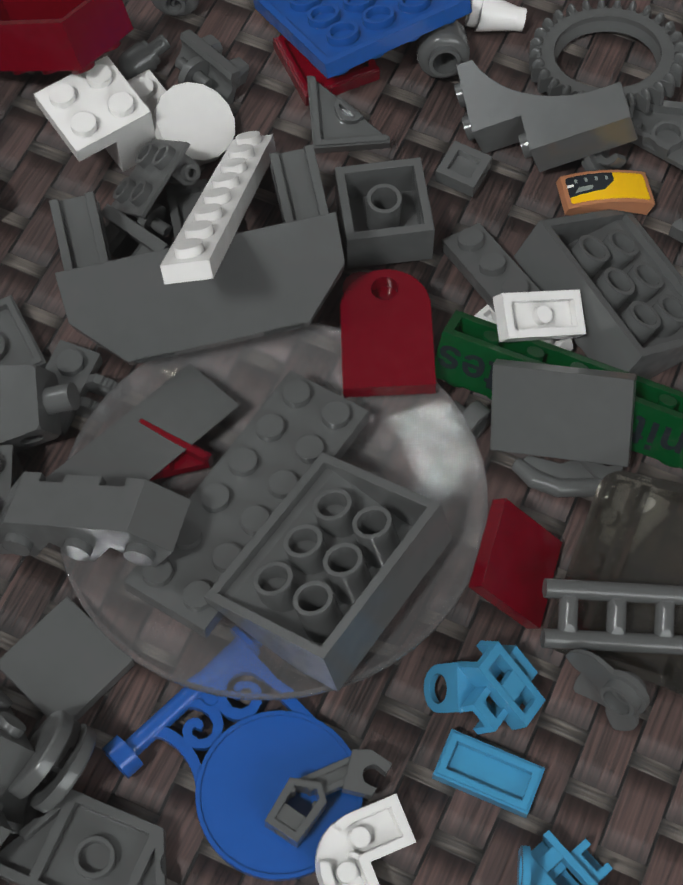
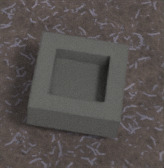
M454 141L436 170L435 181L473 197L491 168L492 156Z

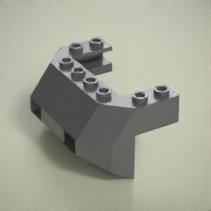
M313 144L306 145L302 149L284 153H269L270 169L283 223L236 233L214 279L164 285L160 265L170 248L112 260L100 203L96 200L93 191L84 193V196L70 199L50 200L49 204L64 271L56 272L55 276L69 324L77 332L129 365L308 327L343 274L345 266L336 212H328Z

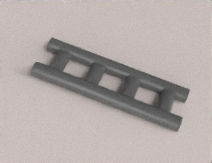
M545 578L543 580V597L559 599L558 629L542 628L540 636L542 648L683 655V635H674L675 605H683V586ZM579 600L607 601L606 631L577 630ZM627 602L655 604L654 634L626 632Z

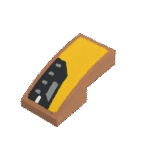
M586 171L561 176L556 182L565 215H577L608 209L647 215L655 205L646 173L641 171Z

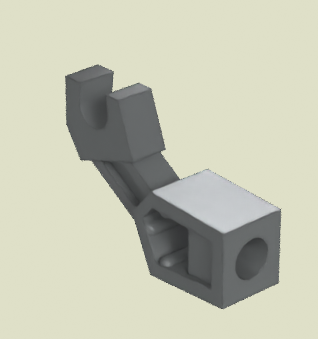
M353 749L351 756L299 779L290 777L267 815L265 827L298 848L326 809L327 800L325 796L342 789V793L371 800L377 788L364 781L363 773L368 769H375L385 777L393 763L371 749ZM296 792L307 794L308 796L316 795L317 801L312 803V810L307 817L287 804L290 798L296 796Z

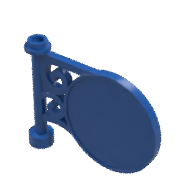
M234 627L230 631L231 636L235 640L127 740L124 741L116 735L102 748V751L118 770L129 779L144 765L138 756L155 740L158 739L166 742L182 755L192 771L196 785L195 803L200 826L207 841L217 855L237 871L253 878L266 881L300 879L316 872V850L326 829L340 817L362 808L363 798L342 793V789L325 796L327 800L326 809L298 848L266 828L265 819L290 777L299 779L351 756L352 752L344 740L332 728L317 720L258 660L261 657L260 650L264 645L242 628ZM242 676L254 677L264 684L289 711L278 710L258 713L262 707V694L258 687L252 683L242 682L233 690V698L235 700H240L245 694L251 697L249 706L242 709L232 707L227 700V691L230 684L236 678ZM188 710L202 712L209 717L213 724L212 733L203 739H198L193 735V731L202 732L204 729L203 722L199 718H191L186 721L182 730L183 737L169 727ZM222 716L232 722H237L223 732L224 722ZM208 750L201 764L195 751ZM296 792V796L290 798L287 804L307 817L312 810V803L317 801L316 795L308 796L307 794Z

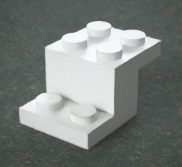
M105 56L95 61V66L92 69L81 74H70L34 93L37 106L79 162L105 148L124 172L137 165L135 159L140 149L146 143L156 139L152 113L161 95L166 90L150 69L126 80L110 58Z

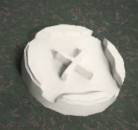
M185 82L173 85L161 95L152 113L156 139L188 142L191 145L185 154L196 161L199 166L215 162L226 152L235 136V118L229 104L217 91L204 84Z

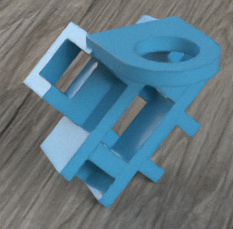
M480 640L476 646L483 655L477 662L457 661L436 664L428 670L424 680V696L428 707L436 713L473 711L479 718V722L473 728L477 735L495 732L503 720L512 730L525 728L546 701L531 682L538 673L537 670L515 645H501L499 641ZM499 674L503 676L500 682L496 679ZM440 675L444 677L447 686L446 696L442 702L437 699L435 693V683ZM488 696L493 700L491 705L486 701ZM522 703L525 705L523 711L519 708Z
M548 830L543 834V841L532 851L530 846L521 845L518 851L517 885H579L567 872V868L582 885H598L613 868L608 862L602 867L588 852L587 849L591 844L586 838L569 852Z

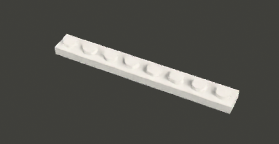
M248 131L238 134L232 140L160 265L164 285L214 279L270 164L269 153L276 152L273 134L261 136L259 131Z

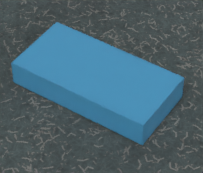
M451 729L433 772L432 779L526 818L545 768Z

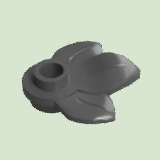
M583 649L569 651L566 654L567 660L576 670L581 672L573 687L575 693L603 705L613 729L619 731L634 730L639 724V714L643 713L650 704L647 688L642 679L632 672L615 670L592 652Z

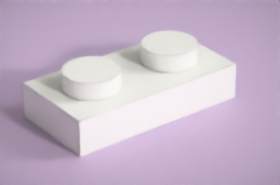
M580 289L501 293L493 297L499 343L577 338L587 334Z

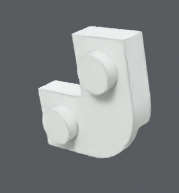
M397 794L350 812L334 821L326 829L318 843L315 855V871L319 885H380L371 862L416 843Z

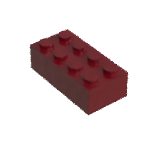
M0 0V71H12L14 75L23 74L28 71H41L42 74L46 75L57 71H71L72 74H81L92 69L97 58L104 53L118 48L121 44L120 40L133 30L123 1Z

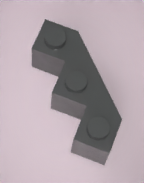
M23 472L11 487L0 513V542L4 549L19 556L31 555L33 557H36L48 543L62 548V552L72 559L78 561L90 560L92 562H95L109 548L123 553L124 558L133 564L157 567L173 553L191 500L147 479L127 478L124 486L106 485V481L102 476L65 474L63 482H46V477L42 473Z

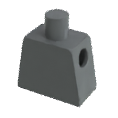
M0 365V445H13L16 453L58 438L62 432L60 413L79 409L80 394L77 386L72 382L58 385V378L54 372L37 365Z

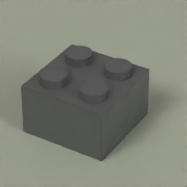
M421 157L335 167V200L347 269L432 259L435 228Z

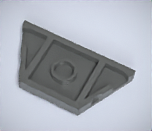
M73 789L69 791L54 809L40 818H34L18 832L20 835L0 851V878L16 885H167L166 832L164 828Z

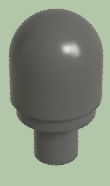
M162 34L150 43L145 40L136 42L121 54L118 60V69L127 80L148 69L153 72L161 63L159 56L170 49L171 46Z

